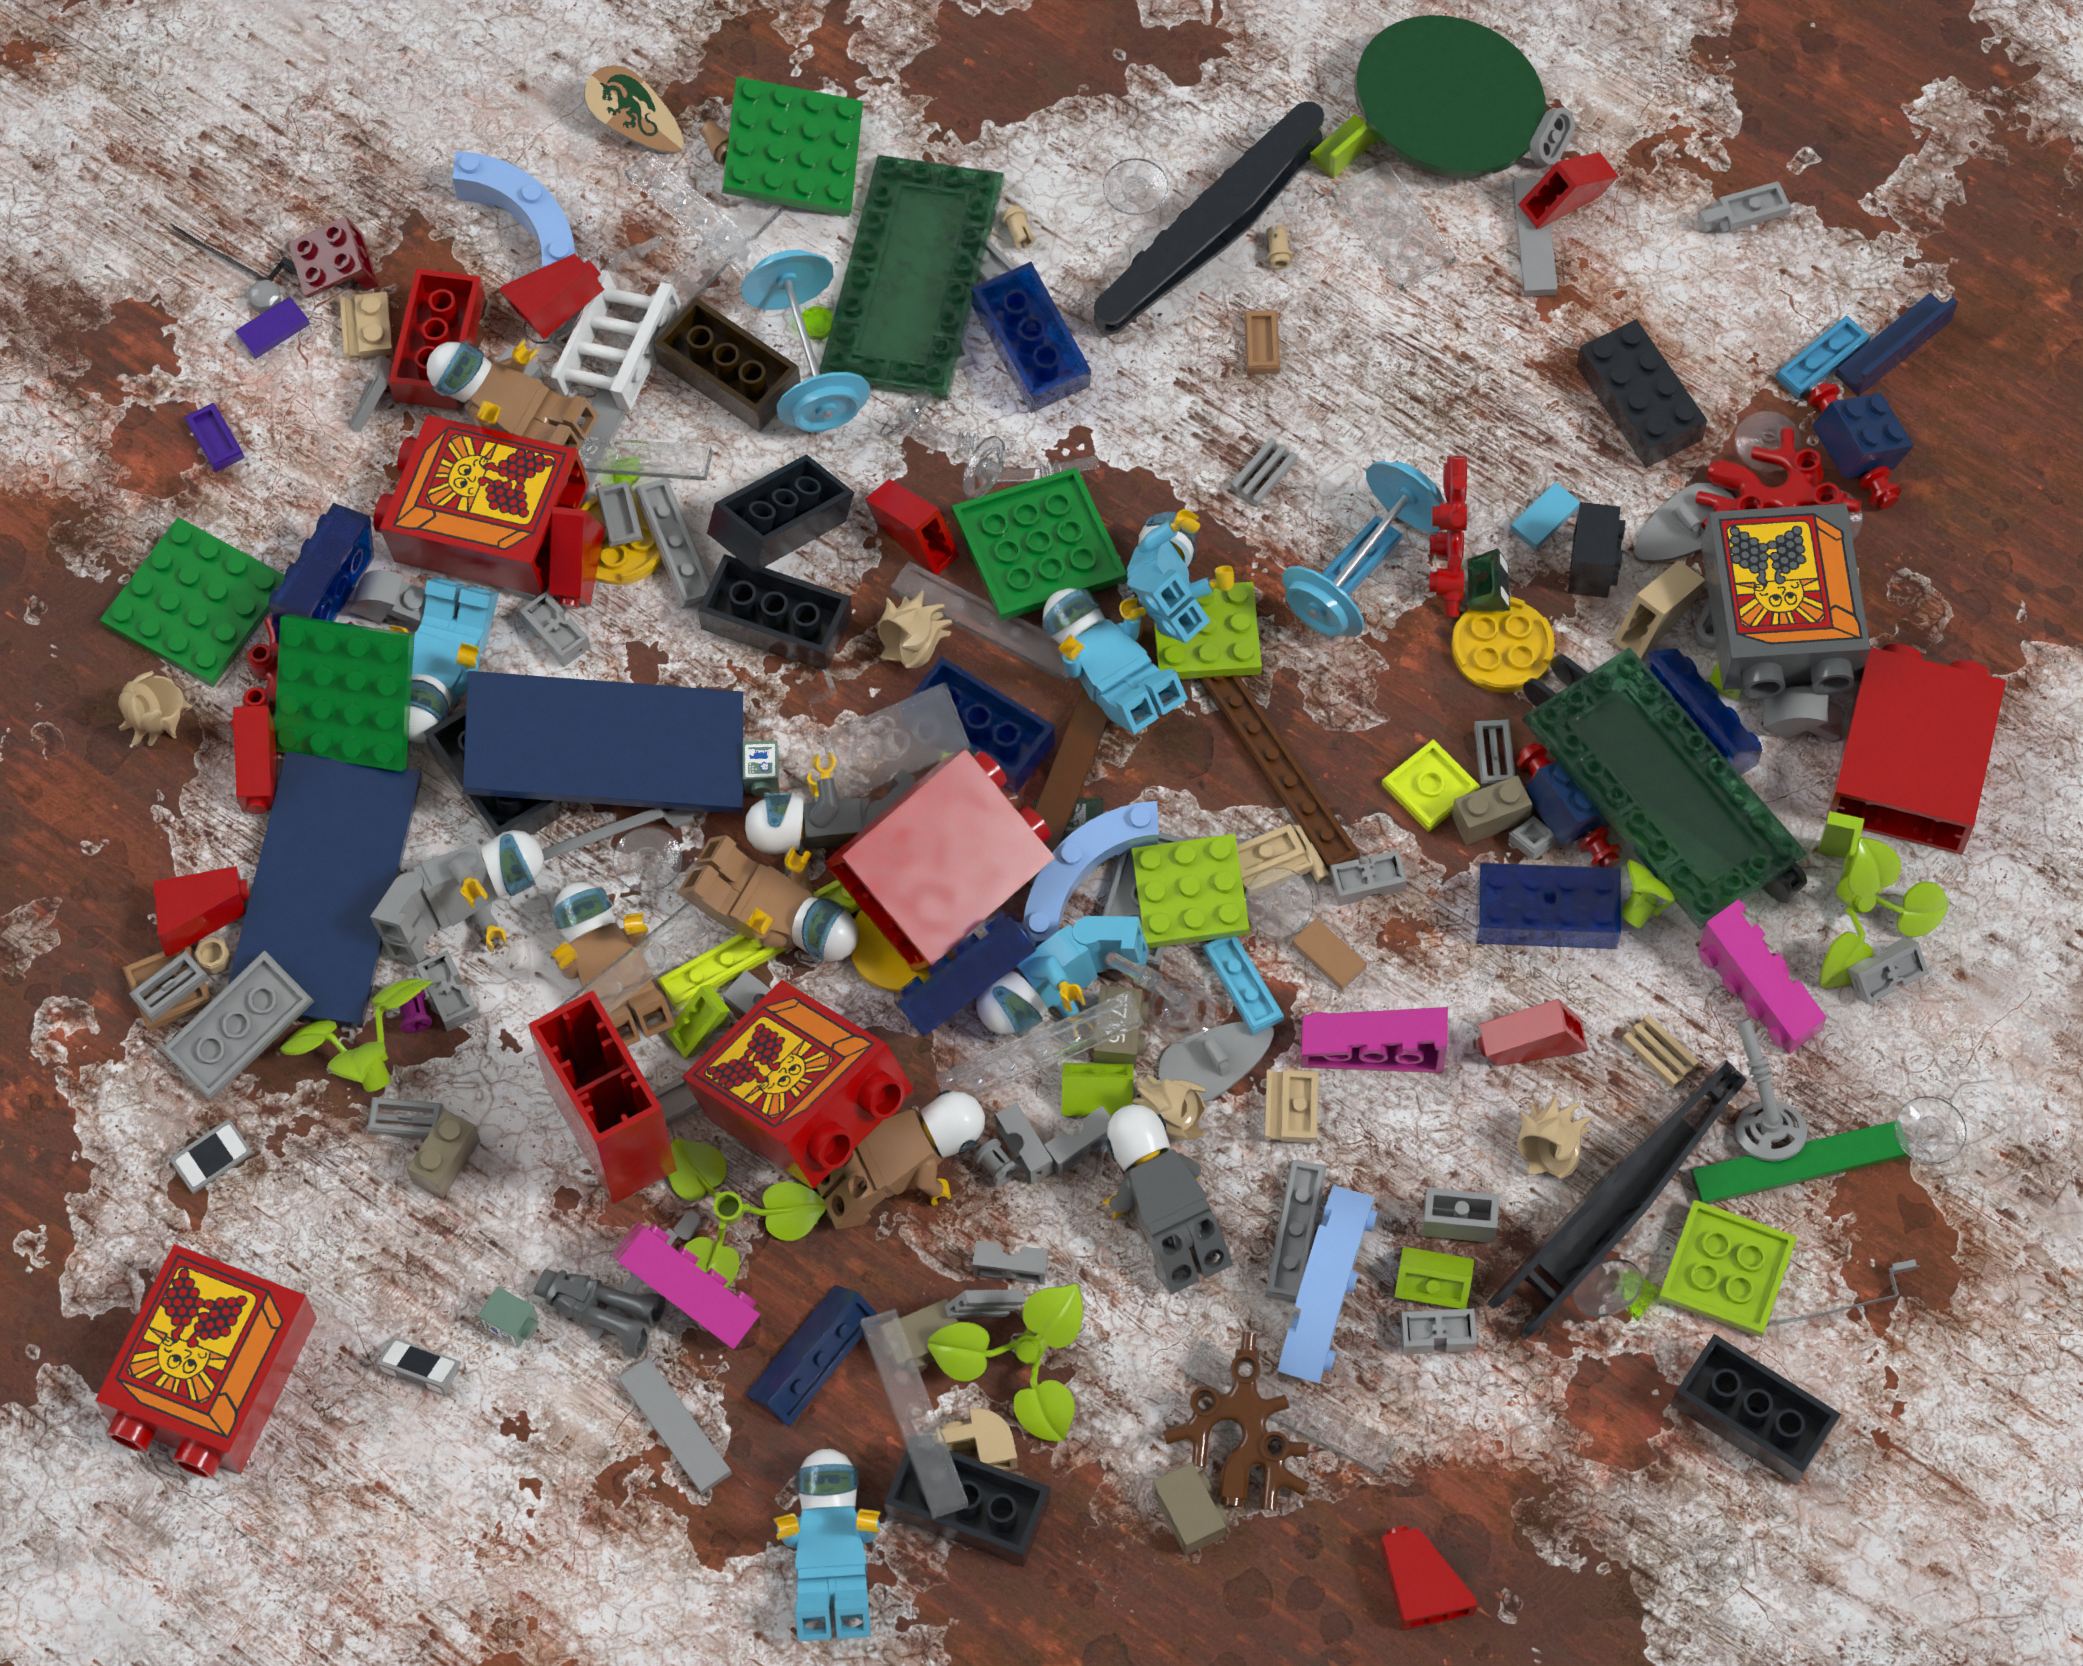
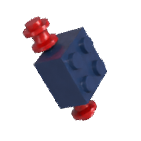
M1822 383L1816 386L1811 391L1808 403L1811 408H1820L1822 413L1812 427L1844 479L1863 476L1858 485L1863 491H1871L1872 496L1869 499V503L1873 508L1887 509L1893 506L1899 500L1898 496L1901 493V488L1898 484H1890L1887 480L1891 474L1890 470H1894L1913 448L1914 444L1883 394L1875 393L1838 400L1837 396L1840 393V389L1836 384Z
M1532 743L1526 746L1519 753L1520 759L1517 765L1521 770L1529 769L1533 774L1525 790L1535 810L1562 846L1583 838L1578 844V849L1582 853L1590 852L1594 857L1590 864L1594 870L1602 869L1603 871L1612 869L1621 860L1619 856L1622 853V848L1619 844H1609L1606 840L1610 833L1607 828L1617 821L1630 801L1591 749L1559 761L1549 762L1546 758L1549 749L1545 744L1537 745Z

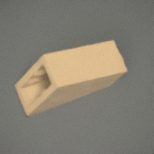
M1678 560L1636 595L1613 642L1640 662L1694 604L1706 579Z

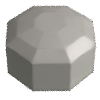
M270 280L256 281L248 289L250 306L260 314L281 302L279 287Z

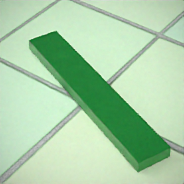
M1897 1120L1806 1142L1800 1152L1786 1160L1770 1162L1754 1158L1750 1155L1692 1169L1691 1175L1700 1202L1713 1204L1907 1158L1909 1150Z

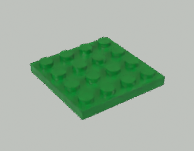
M737 76L734 83L721 193L849 217L852 211L863 101Z
M1077 467L952 505V516L1000 621L1044 608L1049 597L1059 590L1072 588L1086 595L1127 582L1126 570Z
M177 517L101 617L100 622L108 630L214 687L291 583L286 575Z
M288 614L281 616L275 710L276 751L328 757L340 762L395 771L405 770L407 768L415 634Z

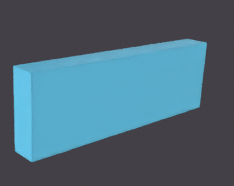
M1237 936L1216 939L1203 945L1202 951L1252 1036L1284 1021L1282 1011Z

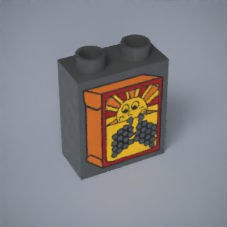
M1847 504L1710 512L1701 548L1723 690L1743 689L1747 697L1762 699L1778 695L1785 689V686L1812 685L1813 690L1817 693L1836 694L1848 690L1854 685V682H1859L1871 648Z

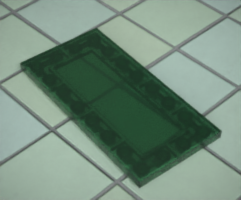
M885 155L877 156L819 369L820 375L849 372L862 376L869 382L870 389L948 400L980 278L981 267L983 266L985 251L987 250V244L990 239L1005 181L1004 173Z
M1630 647L1529 711L1522 719L1525 725L1653 876L1670 889L1675 897V902L1699 930L1705 927L1707 921L1738 899L1741 902L1803 861L1808 855L1804 848Z

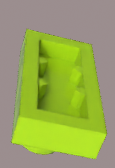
M710 984L701 986L674 1020L675 1026L669 1028L665 1033L685 1059L695 1057L716 1028L726 1025L728 1020L727 1014L730 1012V1009Z

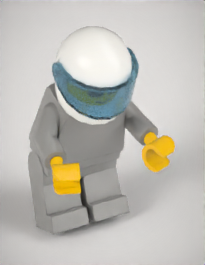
M511 830L503 832L481 847L483 858H481L476 846L470 845L426 860L414 867V872H407L398 876L370 916L379 936H382V941L390 957L415 965L422 962L426 957L423 946L430 934L437 931L440 926L442 929L454 926L471 915L481 931L487 934L486 946L490 952H494V946L491 942L494 938H500L503 941V945L506 946V932L498 927L497 921L491 914L492 902L500 896L507 894L515 896L536 885L534 879L537 878L543 869L544 860L541 846L537 840L525 831Z

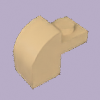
M979 1408L969 1409L970 1424L964 1425L961 1421L945 1424L941 1430H936L938 1446L954 1452L976 1448L978 1460L1005 1471L1018 1468L1012 1432L1008 1424L992 1411Z

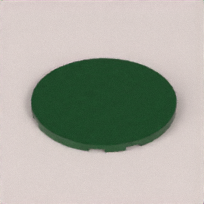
M1416 16L1388 26L1378 33L1367 45L1355 74L1354 90L1358 108H1361L1366 119V126L1381 144H1387L1397 152L1398 158L1410 165L1447 177L1474 178L1477 174L1489 172L1495 174L1515 165L1517 160L1530 151V142L1546 111L1545 95L1541 81L1534 67L1524 54L1497 32L1478 23L1453 16Z

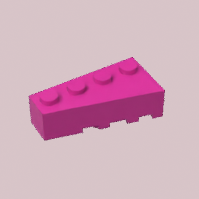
M1738 899L1706 922L1698 948L1699 956L1708 968H1714L1722 977L1725 988L1731 994H1737L1745 1003V1009L1751 1018L1755 1021L1760 1020L1768 1029V1035L1772 1042L1778 1047H1783L1791 1054L1822 1031L1827 1017L1800 980L1795 979L1791 981L1786 961L1780 953L1771 954L1763 939L1766 934L1758 924L1751 927L1742 915L1746 907Z
M1448 1007L1329 1014L1326 1012H1313L1310 1015H1303L1300 1068L1443 1073L1448 1042Z
M637 1221L611 1256L734 1350L760 1316L753 1309L757 1302L740 1289L736 1295L726 1289L724 1286L728 1280L714 1269L710 1268L707 1273L695 1265L699 1258L683 1246L677 1251L666 1242L670 1236L655 1224H652L648 1229Z

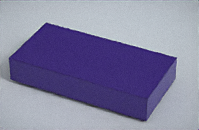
M288 297L237 329L235 333L253 358L256 359L309 326L310 323L293 299Z
M214 402L184 417L215 473L245 458Z

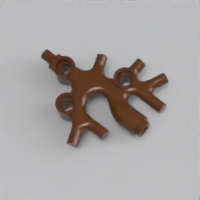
M1242 1332L1241 1347L1235 1350V1358L1231 1363V1374L1234 1379L1231 1390L1221 1395L1207 1386L1197 1388L1190 1397V1405L1193 1410L1192 1417L1180 1426L1163 1430L1167 1445L1185 1439L1190 1440L1193 1444L1191 1462H1193L1195 1467L1206 1468L1211 1429L1222 1420L1235 1421L1242 1429V1439L1227 1456L1220 1472L1218 1497L1221 1498V1505L1243 1507V1500H1247L1250 1469L1253 1465L1260 1464L1265 1469L1261 1509L1276 1511L1277 1494L1280 1487H1287L1304 1496L1310 1485L1309 1482L1294 1475L1285 1466V1461L1288 1457L1307 1458L1309 1443L1288 1441L1287 1437L1278 1431L1268 1432L1266 1428L1267 1419L1274 1413L1289 1409L1290 1407L1286 1394L1271 1399H1264L1258 1394L1256 1381L1260 1377L1261 1369L1258 1362L1259 1352L1255 1351L1257 1333ZM1250 1365L1253 1368V1372L1251 1375L1244 1377L1239 1373L1240 1367ZM1208 1397L1212 1400V1406L1209 1409H1201L1199 1407V1401L1202 1398ZM1279 1442L1282 1445L1281 1452L1278 1454L1270 1453L1268 1451L1269 1444Z

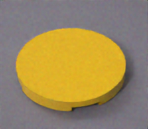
M632 494L643 540L610 547L605 529L596 581L612 585L635 583L654 573L663 563L636 494ZM595 496L587 501L580 510H586L605 527L598 496Z
M1509 597V606L1505 602L1506 608L1504 610L1471 607L1456 622L1453 630L1451 649L1456 666L1470 682L1492 692L1509 693L1523 690V684L1529 678L1540 680L1544 676L1553 658L1555 640L1550 623L1546 617H1543L1535 609L1525 604V601L1514 597Z
M863 910L855 918V922L858 925L859 939L850 957L857 973L869 985L896 992V994H910L930 987L943 976L951 961L954 947L933 966L912 971Z

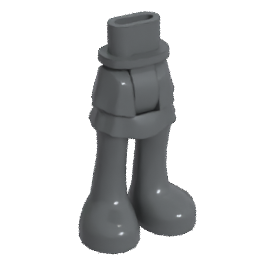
M547 1268L544 1269L534 1288L535 1295L545 1298L547 1305H554L567 1318L573 1317L579 1323L592 1324L619 1336L622 1340L623 1351L635 1359L642 1355L649 1339L648 1325L655 1327L658 1324L666 1304L665 1297L659 1294L650 1293L640 1296L626 1293L602 1284L601 1280H591L589 1275L568 1274L565 1270H560L557 1273ZM602 1302L634 1315L640 1321L603 1310L598 1307L599 1303Z

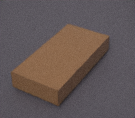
M1278 310L1245 311L1246 374H1280Z
M1318 918L1313 920L1292 940V946L1341 991L1367 968V963Z

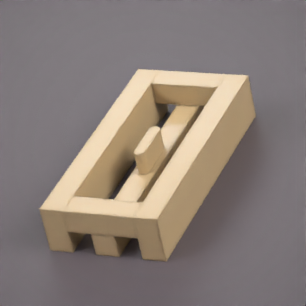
M1649 1014L1623 1036L1622 1042L1672 1089L1698 1067L1699 1061ZM1646 1028H1647L1654 1036H1656L1669 1050H1671V1051H1672L1685 1065H1687V1066H1684L1676 1057H1674L1661 1043H1659V1042L1646 1030ZM1638 1035L1678 1072L1676 1076L1636 1039Z

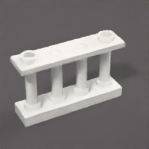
M602 270L598 280L605 290L585 305L559 361L553 365L551 379L558 393L562 396H567L573 382L610 390L618 408L631 411L656 358L653 342L673 322L681 302L672 284L661 282L655 294L646 296L616 289L609 272ZM611 302L648 309L643 321L639 323L605 316ZM598 328L635 336L630 348L626 350L592 343ZM586 355L622 363L618 374L614 377L579 370Z

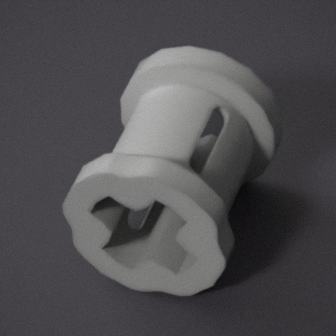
M994 1138L985 1143L975 1153L973 1160L976 1164H982L992 1175V1182L996 1186H1001L1018 1172L1020 1164L1018 1161H1012L1000 1148L1001 1142Z

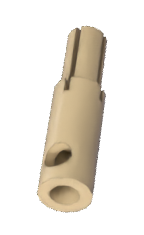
M1300 825L1295 826V828L1293 827L1305 851V856L1312 865L1311 874L1316 883L1326 881L1330 878V874L1325 869V865L1314 845L1309 842Z

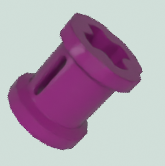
M424 990L405 1004L399 1006L402 1022L400 1023L401 1031L417 1033L428 1029L432 1025L431 1017L426 1014L423 1002L426 997Z

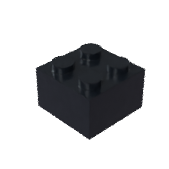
M1579 503L1573 533L1567 594L1608 598L1610 586H1617L1623 555L1621 544L1624 539L1626 520H1619L1620 506Z

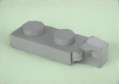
M1777 181L1720 197L1718 202L1711 205V209L1699 213L1700 216L1697 223L1702 233L1715 231L1719 228L1721 232L1732 231L1789 215L1792 208L1780 182Z

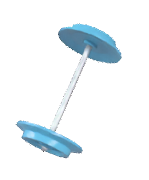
M786 250L764 258L754 267L753 271L746 276L741 285L742 298L750 306L763 310L791 307L812 377L794 385L782 395L777 404L778 418L786 425L800 428L801 430L809 432L827 431L848 423L857 415L870 397V385L862 376L849 372L820 375L799 305L817 297L829 286L834 277L833 265L827 258L803 250Z
M1379 461L1373 462L1367 468L1366 481L1372 493L1390 512L1334 582L1318 572L1302 566H1289L1282 573V584L1286 590V600L1290 608L1303 622L1314 630L1330 637H1338L1340 635L1357 637L1364 630L1363 616L1357 605L1340 586L1396 517L1416 529L1426 532L1441 531L1439 527H1432V507L1444 503V498L1431 479L1409 464Z

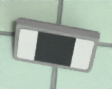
M227 1119L170 1158V1162L189 1190L194 1194L245 1160L253 1152L232 1121Z
M393 1337L377 1362L380 1372L446 1396L461 1364L458 1360Z

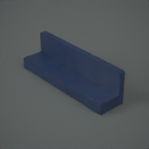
M1929 293L1840 365L1835 375L1855 394L1860 396L1951 322L1958 301L1952 297L1943 304L1932 293Z
M838 1285L833 1286L747 1392L746 1396L751 1401L765 1406L781 1424L790 1427L879 1314L858 1292Z

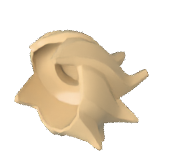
M923 590L911 601L905 596L898 608L887 598L886 610L880 619L878 629L880 640L886 646L880 658L889 661H900L906 669H917L930 660L938 641L942 637H948L951 634V631L942 629L951 625L952 621L938 620L943 617V614L937 611L944 609L945 605L935 604L922 607Z
M150 671L137 676L133 681H129L124 686L119 696L118 705L125 721L119 726V729L123 731L131 727L134 728L133 745H137L147 732L150 735L148 740L149 746H152L164 731L168 732L174 739L177 738L176 727L180 719L181 710L193 706L185 700L182 691L174 684L172 679L158 675L154 676L155 673Z
M1150 1075L1146 1076L1149 1084L1140 1078L1136 1079V1083L1139 1086L1137 1091L1142 1095V1098L1132 1099L1131 1102L1145 1106L1157 1114L1164 1125L1168 1140L1183 1141L1204 1136L1205 1131L1195 1126L1202 1118L1204 1112L1208 1110L1201 1095L1198 1093H1205L1204 1087L1183 1079H1164L1161 1082Z
M1553 1095L1549 1105L1543 1111L1531 1103L1530 1117L1522 1112L1520 1113L1522 1127L1517 1140V1149L1522 1157L1528 1161L1527 1175H1536L1548 1171L1553 1176L1561 1179L1574 1172L1580 1158L1581 1137L1588 1132V1127L1584 1126L1592 1120L1588 1116L1573 1122L1571 1121L1574 1110L1580 1106L1579 1102L1558 1111L1557 1096Z

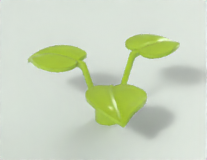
M1616 821L1611 825V828L1617 829L1628 843L1642 851L1646 859L1644 867L1632 859H1629L1627 862L1633 890L1630 892L1631 896L1618 911L1634 927L1641 929L1652 914L1658 917L1664 909L1694 891L1703 893L1723 908H1727L1734 903L1733 899L1725 891L1702 878L1676 895H1673L1670 889L1660 880L1654 878L1649 871L1654 858L1660 861L1664 858L1657 845L1643 833ZM1659 897L1666 899L1660 905L1656 904L1660 900Z
M1858 837L1856 853L1848 876L1842 879L1837 886L1836 895L1839 900L1848 906L1845 909V913L1850 916L1857 931V936L1847 931L1839 935L1830 945L1819 976V985L1823 988L1851 985L1852 981L1847 967L1867 957L1873 958L1872 947L1868 943L1863 942L1866 935L1856 913L1869 912L1876 903L1896 913H1901L1897 921V929L1909 937H1919L1928 934L1941 923L1947 913L1949 901L1940 886L1933 882L1922 881L1913 885L1903 897V907L1890 903L1876 895L1882 893V887L1894 884L1901 871L1899 855L1881 841Z
M405 979L394 982L379 991L372 999L373 1005L377 1006L375 1008L377 1041L368 1042L354 1050H347L338 1038L332 1034L337 1028L336 1023L326 1020L312 1022L294 1032L279 1050L286 1055H299L315 1049L324 1041L332 1042L340 1051V1054L328 1063L329 1071L337 1076L361 1082L366 1092L377 1091L391 1082V1077L383 1062L388 1059L384 1044L383 1012L386 1009H395L405 1004L424 988L434 985V983L428 979Z
M674 1138L671 1144L677 1170L669 1175L674 1191L682 1199L690 1202L700 1200L708 1192L710 1196L715 1198L713 1208L717 1219L720 1221L716 1243L710 1238L698 1237L689 1241L684 1247L699 1258L695 1265L705 1273L712 1268L727 1279L728 1282L725 1284V1288L729 1287L735 1280L740 1266L737 1251L731 1247L722 1246L727 1225L738 1223L742 1219L744 1212H749L759 1216H766V1228L773 1237L782 1241H795L807 1235L827 1209L823 1202L824 1199L819 1194L804 1185L793 1182H779L767 1188L763 1193V1203L766 1209L743 1204L741 1198L736 1193L730 1191L720 1193L713 1189V1187L723 1183L727 1174L725 1157L717 1148L707 1143L689 1141L682 1138Z
M1077 1283L1044 1288L1034 1292L1026 1300L1023 1307V1320L1028 1329L1023 1332L1017 1341L1011 1340L1008 1344L993 1350H987L990 1342L988 1332L980 1325L971 1322L949 1324L931 1335L927 1341L928 1349L942 1371L958 1381H972L980 1377L987 1368L986 1357H994L1009 1350H1015L1019 1360L1032 1365L1030 1377L1032 1388L1021 1389L1014 1397V1412L1018 1421L1027 1431L1041 1439L1057 1442L1066 1439L1075 1414L1073 1395L1065 1385L1055 1380H1046L1038 1385L1037 1377L1041 1365L1040 1358L1048 1347L1051 1346L1055 1349L1066 1347L1076 1339L1080 1332L1083 1320V1301Z

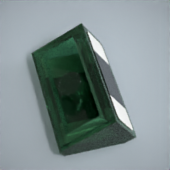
M1497 548L1467 559L1469 609L1476 611H1509V565Z

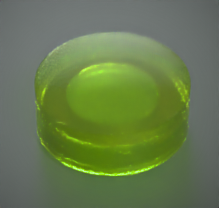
M813 306L802 313L809 339L823 340L832 333L834 328L833 316L828 309L821 306Z

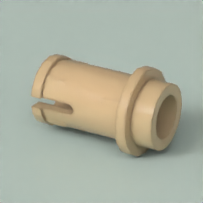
M1020 206L1007 208L1003 213L1002 222L1005 227L1009 228L1015 247L1021 249L1022 245L1020 242H1022L1024 249L1034 244L1035 237L1026 220L1028 217L1027 212Z
M1276 225L1277 234H1274V228L1271 226L1266 230L1270 252L1267 255V262L1274 269H1285L1290 266V261L1293 259V254L1288 247L1287 227Z

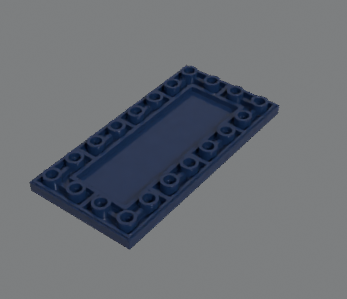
M468 671L462 794L741 814L743 809V691Z
M286 752L228 985L265 950L315 1001L297 1019L309 1021L330 1020L334 1021L336 1025L363 1028L383 945L382 936H379L370 916L399 876L422 780L420 770L405 769L403 771H395L340 762L328 757Z

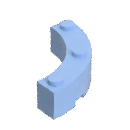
M455 151L452 179L457 200L482 203L494 208L499 206L511 213L514 219L524 226L531 236H534L542 253V268L574 253L576 254L568 220L556 199L540 182L522 169L503 160L472 152Z
M1157 801L1135 803L1103 813L1076 829L1058 845L1052 853L1055 858L1039 871L1030 890L1023 919V952H1032L1059 931L1065 907L1071 895L1098 865L1115 855L1118 856L1132 851L1131 848L1158 844Z
M1333 1185L1324 1209L1321 1225L1319 1224L1295 1303V1307L1300 1308L1301 1313L1300 1315L1294 1314L1277 1372L1319 1384L1324 1371L1331 1373L1337 1351L1330 1349L1346 1292H1354L1359 1272L1353 1271L1365 1232H1373L1378 1211L1372 1210L1374 1196Z

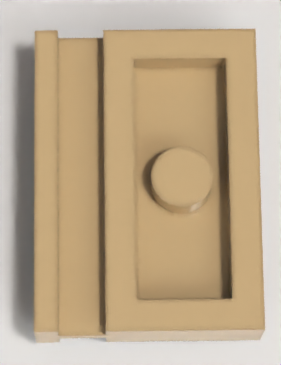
M388 293L354 295L355 298L345 299V296L340 297L345 360H350V357L354 356L368 358L380 355H393Z
M1291 824L1237 845L1242 882L1247 897L1311 872L1312 865L1310 861L1308 862L1305 851Z
M1267 1069L1265 1141H1270L1271 1139L1281 1140V1142L1317 1143L1319 1071L1283 1070V1072H1272V1070Z

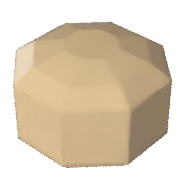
M214 937L199 942L194 952L198 965L204 972L216 974L225 970L231 959L225 942Z

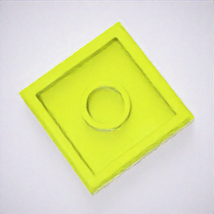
M1434 739L1382 780V786L1428 832L1452 814L1454 799L1480 790V785Z

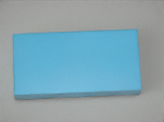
M1555 482L1511 525L1510 531L1536 551L1578 510L1580 501Z

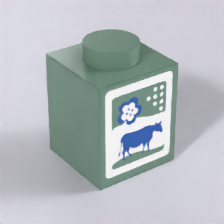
M777 740L743 741V783L745 794L762 797L768 796L771 793H780V763Z
M497 1286L478 1315L482 1328L517 1348L521 1346L524 1340L529 1341L533 1337L539 1325L534 1306Z

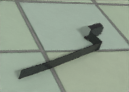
M171 223L174 230L263 281L270 280L272 282L282 268L298 277L294 262L283 257L268 278H265L202 243Z

